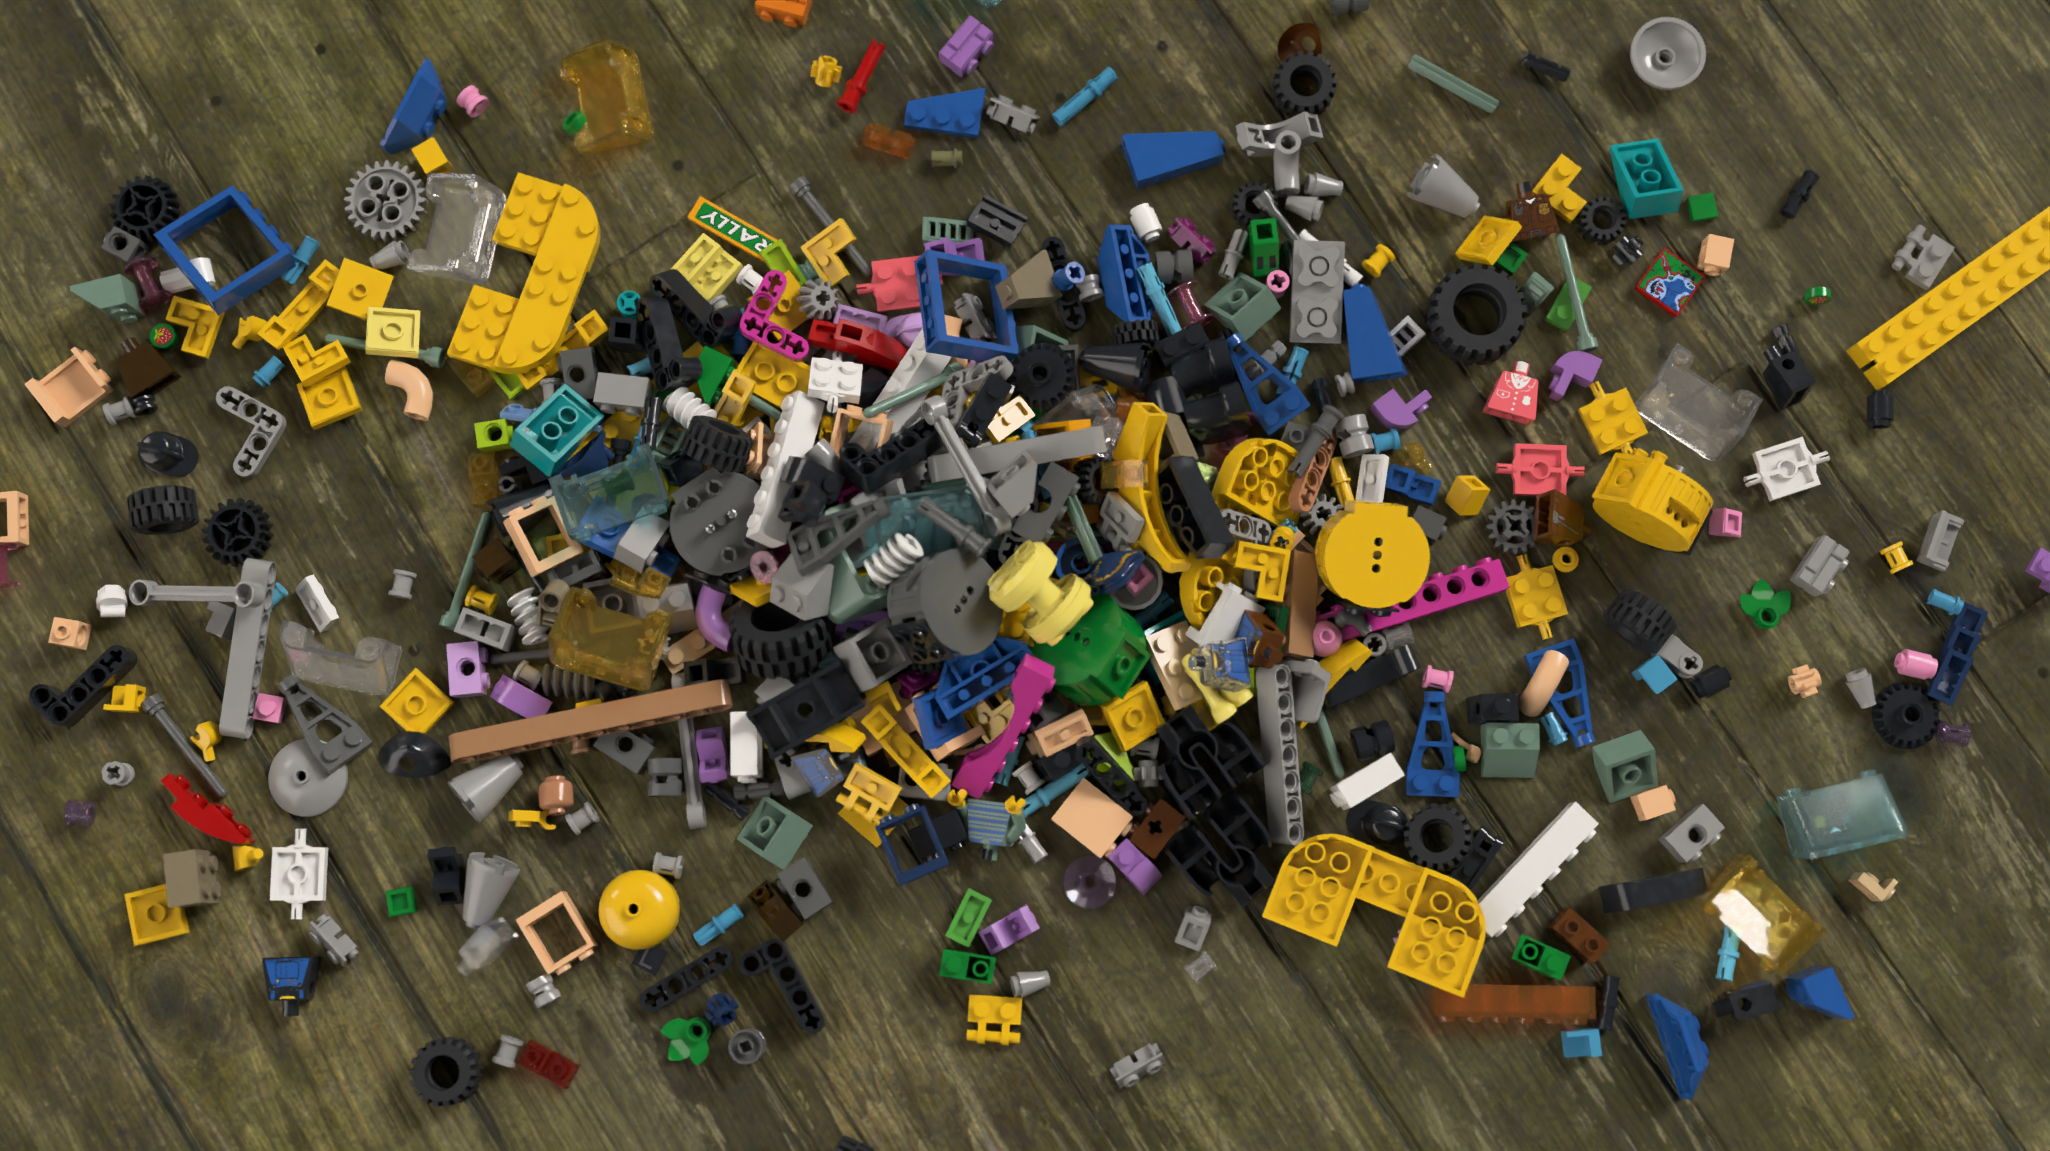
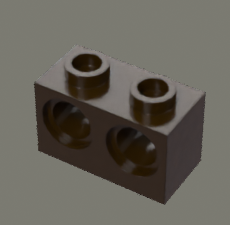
M498 538L472 556L476 562L473 567L477 573L488 582L492 580L498 585L522 568L509 546Z

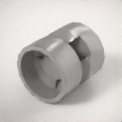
M1365 414L1345 417L1335 425L1336 435L1342 439L1339 446L1343 458L1357 457L1375 449L1372 436L1366 433L1369 426Z

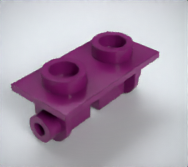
M1186 217L1184 220L1182 218H1175L1174 220L1179 224L1176 226L1173 223L1167 229L1170 233L1169 237L1181 248L1188 241L1191 243L1186 250L1191 249L1192 258L1197 263L1200 262L1204 265L1210 259L1207 255L1208 253H1217L1213 248L1214 242L1206 235L1201 237L1195 231L1196 225Z
M917 668L915 671L911 669L896 676L895 679L902 683L899 690L900 697L908 700L919 693L920 690L925 691L939 683L943 669L928 675V671L920 674V669Z

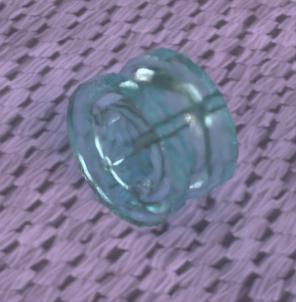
M808 258L803 265L800 263L797 265L806 281L820 278Z

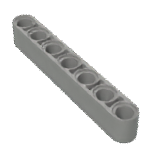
M1103 425L972 448L966 451L979 474L1002 470L1025 450L1037 464L1107 452ZM950 453L927 457L931 483L963 478Z
M247 558L243 564L241 581L260 583L265 590V598L263 603L257 608L240 607L238 605L236 608L219 724V733L223 736L249 739L253 732L255 721L253 714L259 693L276 578V563L272 561ZM251 589L249 590L248 595H246L247 602H249L252 597Z
M1274 665L1271 669L1259 667L1256 672L1262 759L1266 764L1263 771L1268 832L1273 843L1298 845L1304 837L1291 671L1286 665Z

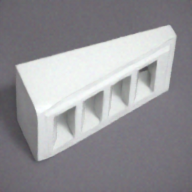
M1406 316L1390 332L1395 344L1401 349L1398 351L1400 357L1405 355L1426 336L1425 332L1409 316ZM1406 326L1415 334L1413 338L1403 330ZM1398 333L1408 341L1406 345L1396 337Z

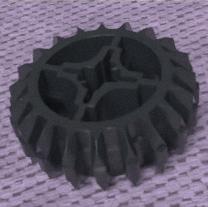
M146 175L142 179L140 176H136L134 183L126 179L127 186L125 188L118 186L121 192L119 195L112 194L116 202L109 204L110 208L114 210L109 213L110 217L114 219L113 225L146 243L147 239L151 243H155L156 237L154 234L176 221L174 217L181 215V212L176 209L181 206L180 201L176 199L178 197L177 193L171 190V186L168 183H163L160 178L155 177L153 179L151 176ZM146 193H156V194H157L156 196H152V195H151V196H149V197H143V196H142L143 194H146ZM147 221V222L149 223L148 225H145V226H134V225H133V224H135L136 222H137V223H141V222Z
M237 498L236 503L232 499H227L226 506L223 503H218V511L209 510L213 517L211 519H204V522L209 525L201 530L208 535L201 540L203 543L209 544L205 549L207 552L213 553L212 558L214 560H220L223 565L230 563L232 567H238L239 563L243 566L247 558L258 559L257 554L266 555L262 549L264 546L271 547V543L267 541V538L274 537V534L267 531L273 527V523L267 521L270 515L263 512L262 506H255V502L252 500H247L245 503L244 499ZM236 515L233 521L225 523L230 517ZM251 517L255 523V535L250 531ZM229 529L235 531L238 529L242 533L246 534V536L240 534L239 536L235 535V533L229 531ZM221 530L225 533V547H223L220 539ZM251 542L246 548L240 550L244 543Z

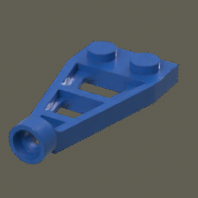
M1239 333L1232 335L1226 340L1230 357L1252 412L1269 436L1311 406L1299 388L1249 347ZM1239 345H1241L1240 351H1238V352H1234V351H1233L1235 348H1237ZM1250 359L1255 360L1264 370V373L1254 381L1249 380L1243 369L1244 363ZM1269 379L1281 387L1282 394L1266 405L1261 402L1257 387L1261 382Z
M1574 638L1524 655L1523 657L1531 677L1547 650L1558 651L1568 658L1569 665L1566 670L1570 671L1572 675L1573 688L1565 694H1560L1555 690L1548 703L1570 733L1575 748L1595 742L1592 733L1584 664ZM1576 697L1581 710L1580 716L1570 718L1562 706L1563 700ZM1580 730H1585V734L1580 736L1578 735V732Z
M1424 692V704L1406 766L1405 795L1459 797V772L1455 771L1452 752L1454 745L1444 704L1445 692ZM1430 703H1438V706L1433 708L1430 706ZM1429 721L1439 722L1442 735L1440 741H1427L1425 739L1426 724ZM1437 747L1441 750L1444 759L1443 769L1426 770L1421 766L1423 752L1426 748Z

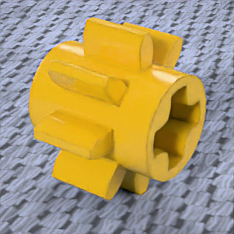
M821 56L818 61H813L810 76L816 77L815 83L817 85L832 87L834 82H839L842 67L837 66L835 58Z

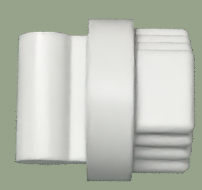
M104 585L100 588L96 598V606L100 611V617H125V609L128 607L125 590L119 585Z

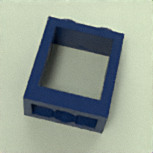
M918 803L904 808L905 814L896 818L894 814H890L879 819L880 824L875 826L900 886L950 865L924 805L919 807ZM922 816L939 857L906 872H902L886 831Z

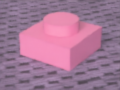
M258 693L253 719L281 724L286 698Z

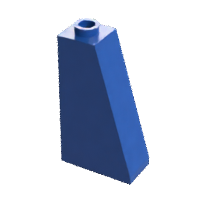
M1216 131L1122 135L1121 145L1137 189L1221 163L1224 153H1226L1224 141L1222 138L1218 139Z
M1364 284L1352 285L1350 289L1343 290L1352 380L1357 384L1407 377L1406 368L1374 292L1368 286L1365 287Z

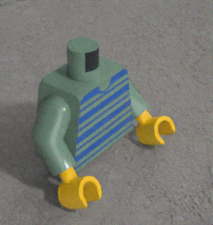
M952 789L947 796V800L951 805L956 806L967 835H969L970 842L983 843L981 859L997 861L999 846H1013L1014 842L1017 841L1026 829L1023 810L1026 801L1020 798L1015 802V797L1012 795L1005 803L980 799H968L967 802L964 800L967 796L965 789H960L957 795L955 790Z

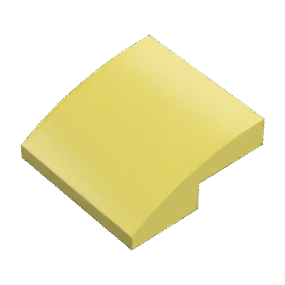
M703 233L671 269L678 270L709 303L713 298L722 294L744 266L724 251L718 243Z

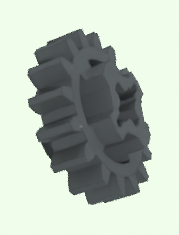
M1515 499L1509 502V506L1505 501H1502L1499 504L1500 509L1494 507L1491 510L1493 515L1486 517V520L1491 524L1484 527V530L1491 532L1486 539H1493L1495 541L1492 548L1502 547L1501 554H1505L1510 550L1511 556H1515L1518 549L1522 554L1527 552V547L1532 549L1536 545L1532 540L1535 515L1533 516L1531 513L1534 507L1526 509L1525 501L1516 505ZM1509 512H1517L1519 515H1511ZM1526 521L1529 524V531L1526 529ZM1514 523L1517 527L1512 532L1509 528ZM1497 524L1500 525V535L1497 530ZM1515 540L1516 542H1518V544H1512L1506 541Z

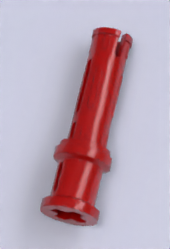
M876 40L871 41L853 79L847 80L845 84L847 88L842 97L838 98L836 102L837 106L851 114L857 112L858 108L856 106L860 98L865 96L867 92L866 84L883 51L886 49L881 42L877 46Z

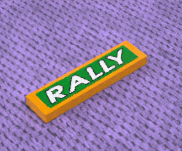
M701 196L687 217L693 223L764 263L765 261L759 251L777 241L772 236Z

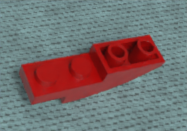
M840 318L838 324L813 319L808 337V345L856 355L857 362L896 370L909 350L903 343L878 330Z
M168 773L161 780L178 799L170 807L192 826L225 841L252 845L255 842L250 836L252 831L244 823H238L233 818L235 814L227 805L211 803L207 806L209 804L208 800L200 793L195 794L190 788L192 784L183 775Z

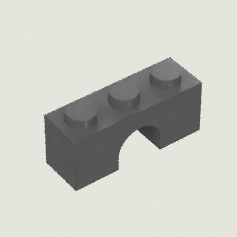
M1051 461L1038 483L1049 491L1051 495L1050 507L1042 513L1028 510L1019 516L1011 530L1031 542L1047 544L1054 532L1051 529L1055 519L1060 521L1067 510V507L1064 506L1069 496L1074 498L1081 484L1077 483L1079 477Z

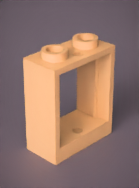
M847 405V409L838 408L830 445L840 459L839 450L844 444L851 417L882 425L877 446L879 448L890 440L894 421L886 419L887 414L885 413L866 418L862 413L863 408L853 405Z
M19 491L0 492V502H7L8 536L0 537V548L29 546L28 495Z
M545 495L531 502L532 507L525 510L520 506L508 512L509 517L503 521L531 577L539 575L584 552L580 543L573 539L574 532L555 496L549 499ZM548 507L568 548L538 561L518 521Z
M565 891L559 892L516 919L547 974H554L555 972L557 976L572 968L571 962L578 958L580 961L587 959L594 954L592 949L598 946L583 918ZM564 906L586 944L554 963L532 925Z

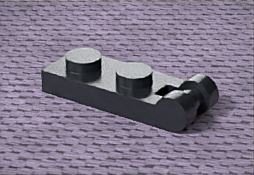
M989 372L954 429L958 437H963L970 446L976 448L1013 386L994 373ZM970 422L977 426L974 432L968 429Z
M1483 825L1473 837L1472 851H1469L1467 861L1464 860L1461 863V867L1458 869L1457 867L1453 868L1452 872L1447 875L1465 885L1470 891L1504 843V840L1499 836L1494 837L1488 833L1489 829ZM1482 841L1489 845L1487 851L1479 847Z

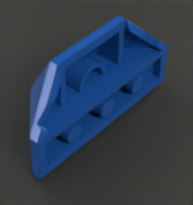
M425 57L387 128L385 136L379 144L390 155L415 147L426 141L427 137H430L434 132L438 116L442 115L446 109L447 99L437 70L430 59Z
M1110 224L1106 228L1097 258L1106 306L1125 323L1139 319L1140 321L1144 319L1149 321L1155 307L1150 296L1146 295V288L1137 271V268L1150 262L1149 253L1140 239L1133 233L1134 230L1130 225Z
M996 636L994 641L985 650L977 654L956 657L945 661L934 697L946 718L950 720L965 713L1010 687L1014 673L1026 653L1033 656L1026 642Z
M1646 994L1645 996L1679 1097L1686 1100L1692 1099L1709 1065L1707 1060L1709 1051L1705 1042H1701L1698 1033L1700 1031L1698 1019L1695 1015L1692 1016L1690 1011L1658 994Z

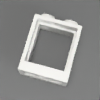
M730 712L731 776L744 784L757 783V778H763V739L756 727L747 718L746 712Z
M1389 753L1330 788L1332 791L1330 798L1337 808L1341 806L1343 810H1346L1405 775L1393 755Z

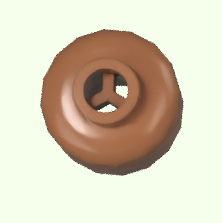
M565 776L546 777L544 782L539 785V806L542 810L549 811V815H564L565 810L573 806V785L570 781L566 780Z

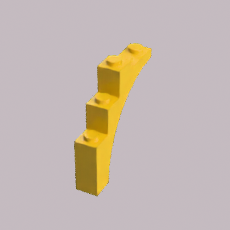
M1133 402L1112 455L1120 464V467L1126 470L1118 494L1145 520L1136 543H1130V548L1133 551H1146L1166 572L1188 571L1192 562L1183 553L1171 534L1164 516L1159 493V450L1168 415L1154 403Z

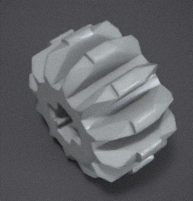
M817 278L815 281L809 280L805 282V287L803 286L798 290L802 296L797 297L796 301L803 305L798 311H806L805 319L813 317L817 320L831 319L832 314L839 310L835 304L840 303L841 299L836 298L834 295L838 292V289H830L831 282L823 283L822 278Z
M1322 494L1320 502L1316 497L1310 511L1300 513L1301 518L1308 519L1303 522L1302 526L1304 528L1312 527L1309 531L1310 535H1313L1318 530L1319 536L1327 520L1343 508L1341 504L1334 507L1335 497H1332L1327 502L1326 494ZM1319 512L1328 515L1325 520L1323 518L1318 519L1317 515Z

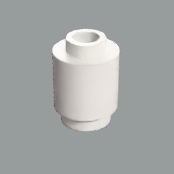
M1148 203L1134 207L1130 211L1132 215L1130 219L1140 241L1145 240L1146 243L1157 240L1163 229L1154 209Z

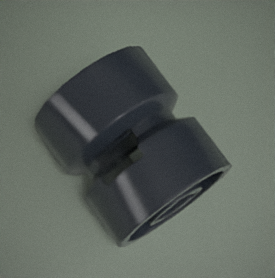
M1387 720L1372 723L1370 728L1360 726L1350 729L1352 746L1359 762L1373 759L1376 753L1383 756L1396 751L1393 733Z

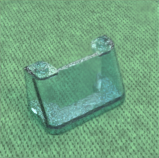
M649 443L637 446L638 453L635 457L629 454L626 456L627 461L580 478L576 474L571 475L572 480H564L561 474L548 478L567 535L571 540H576L578 543L586 542L593 535L651 514L660 515L667 511V507H669L671 502L656 457Z
M969 486L885 496L884 498L888 502L893 515L875 524L878 551L881 546L886 547L888 550L890 549L887 545L889 539L897 543L895 539L896 533H900L903 536H906V534L913 536L921 545L924 553L923 556L965 547L964 545L959 546L955 537L916 511L917 507L921 506L919 503L923 498L928 497L929 500L965 526L967 524L974 526V530L984 537L981 508ZM985 553L982 558H983V559L986 561V563H987L986 553Z
M1875 769L1859 772L1860 777L1852 781L1809 791H1801L1800 787L1785 789L1784 795L1776 796L1791 857L1814 859L1909 836L1906 824L1883 774L1876 773Z

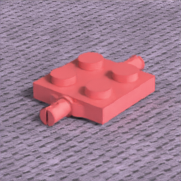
M920 256L872 261L873 276L871 283L857 284L858 295L873 293L878 313L920 308L915 261ZM940 274V284L943 285L942 274Z
M1515 443L1513 445L1512 463H1496V474H1511L1513 479V495L1537 496L1553 489L1566 495V483L1569 476L1584 477L1585 474L1583 472L1585 470L1584 466H1569L1567 445Z

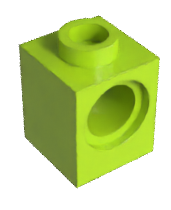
M506 419L474 423L477 448L482 453L514 449L510 446V442L515 428ZM501 430V438L497 441H492V434L495 431Z

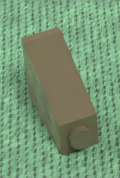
M1042 250L1025 261L995 286L1003 310L1044 307L1062 297L1061 291L1054 285V270L1047 250Z

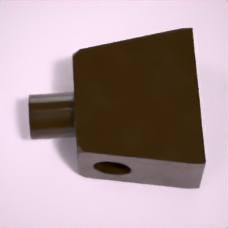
M134 337L128 338L121 343L126 355L117 360V366L131 398L155 395L182 377L159 350L150 343L145 342L139 345Z

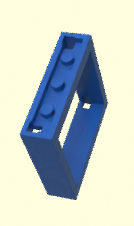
M233 185L154 234L163 251L218 316L296 266L292 257L294 251L287 242L282 243L279 240L280 235L273 225L267 226L262 212L258 208L253 209L250 206L252 203L243 191L239 193ZM238 206L278 253L215 292L178 248L176 243L233 207Z
M927 249L915 261L926 352L980 362L997 356H1005L1009 362L1012 361L1015 355H1019V346L1015 332L1016 324L1013 319L1012 309L1003 310L995 287L1007 277L1006 265ZM939 271L989 281L998 344L947 335Z

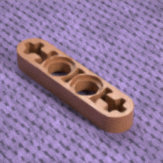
M1334 429L1332 430V437L1324 440L1317 451L1319 464L1317 465L1314 456L1303 473L1302 478H1296L1288 502L1291 510L1295 513L1308 512L1313 507L1337 444V435ZM1308 474H1309L1310 479H1311V485H1310V486H1309L1308 481H1307V475H1308Z

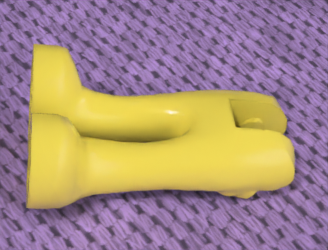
M1203 646L1195 647L1192 650V655L1187 654L1182 659L1185 672L1193 679L1210 705L1212 717L1217 724L1231 717L1237 711L1236 708L1246 703L1253 696L1248 688L1235 689L1227 679L1217 677L1216 672H1221L1218 671L1221 669L1219 667L1215 671V659ZM1195 656H1204L1206 666L1196 667L1197 659Z

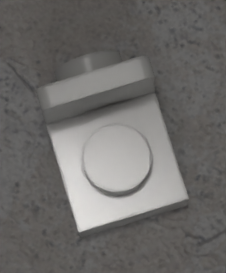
M1187 905L1183 920L1175 937V943L1200 951L1210 927L1212 914L1203 907Z

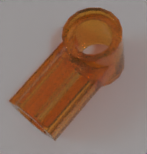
M1123 387L1116 389L1114 419L1126 422L1133 402L1144 403V401L1139 400L1138 393Z

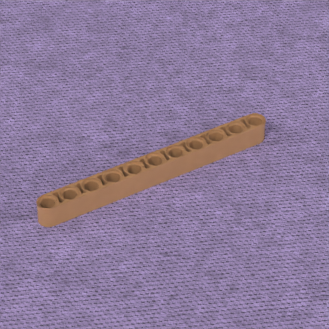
M714 680L449 735L451 762L454 764H465L726 711L733 707L730 684L728 680Z

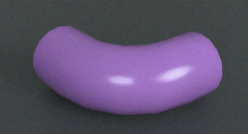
M703 584L695 607L697 626L705 639L717 648L729 653L734 649L729 631L730 627L721 615L722 605L727 594Z

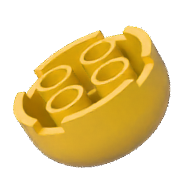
M647 870L628 871L614 878L603 891L599 902L600 923L607 936L616 944L634 950L649 949L663 943L674 932L679 921L680 900L673 885L663 876ZM632 904H636L639 908L636 914H632Z

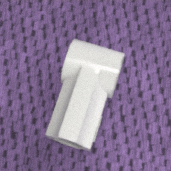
M201 257L190 260L211 287L215 286L216 282L210 259ZM178 268L160 272L161 285L168 295L194 288Z

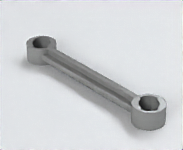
M939 395L923 400L921 402L922 414L928 424L935 426L984 513V522L987 530L994 537L1010 531L1012 524L1009 514L1002 506L997 505L948 419V409L944 400Z
M136 580L129 588V598L133 604L141 606H153L158 601L235 602L240 607L257 608L264 601L265 590L260 583L252 581H241L236 586L158 585L155 581ZM147 588V596L143 600L142 593ZM251 589L252 597L251 600L247 602L246 595H248V592Z
M684 673L672 674V689L684 687ZM692 717L678 720L687 796V820L690 829L707 827V817L702 797L695 728Z

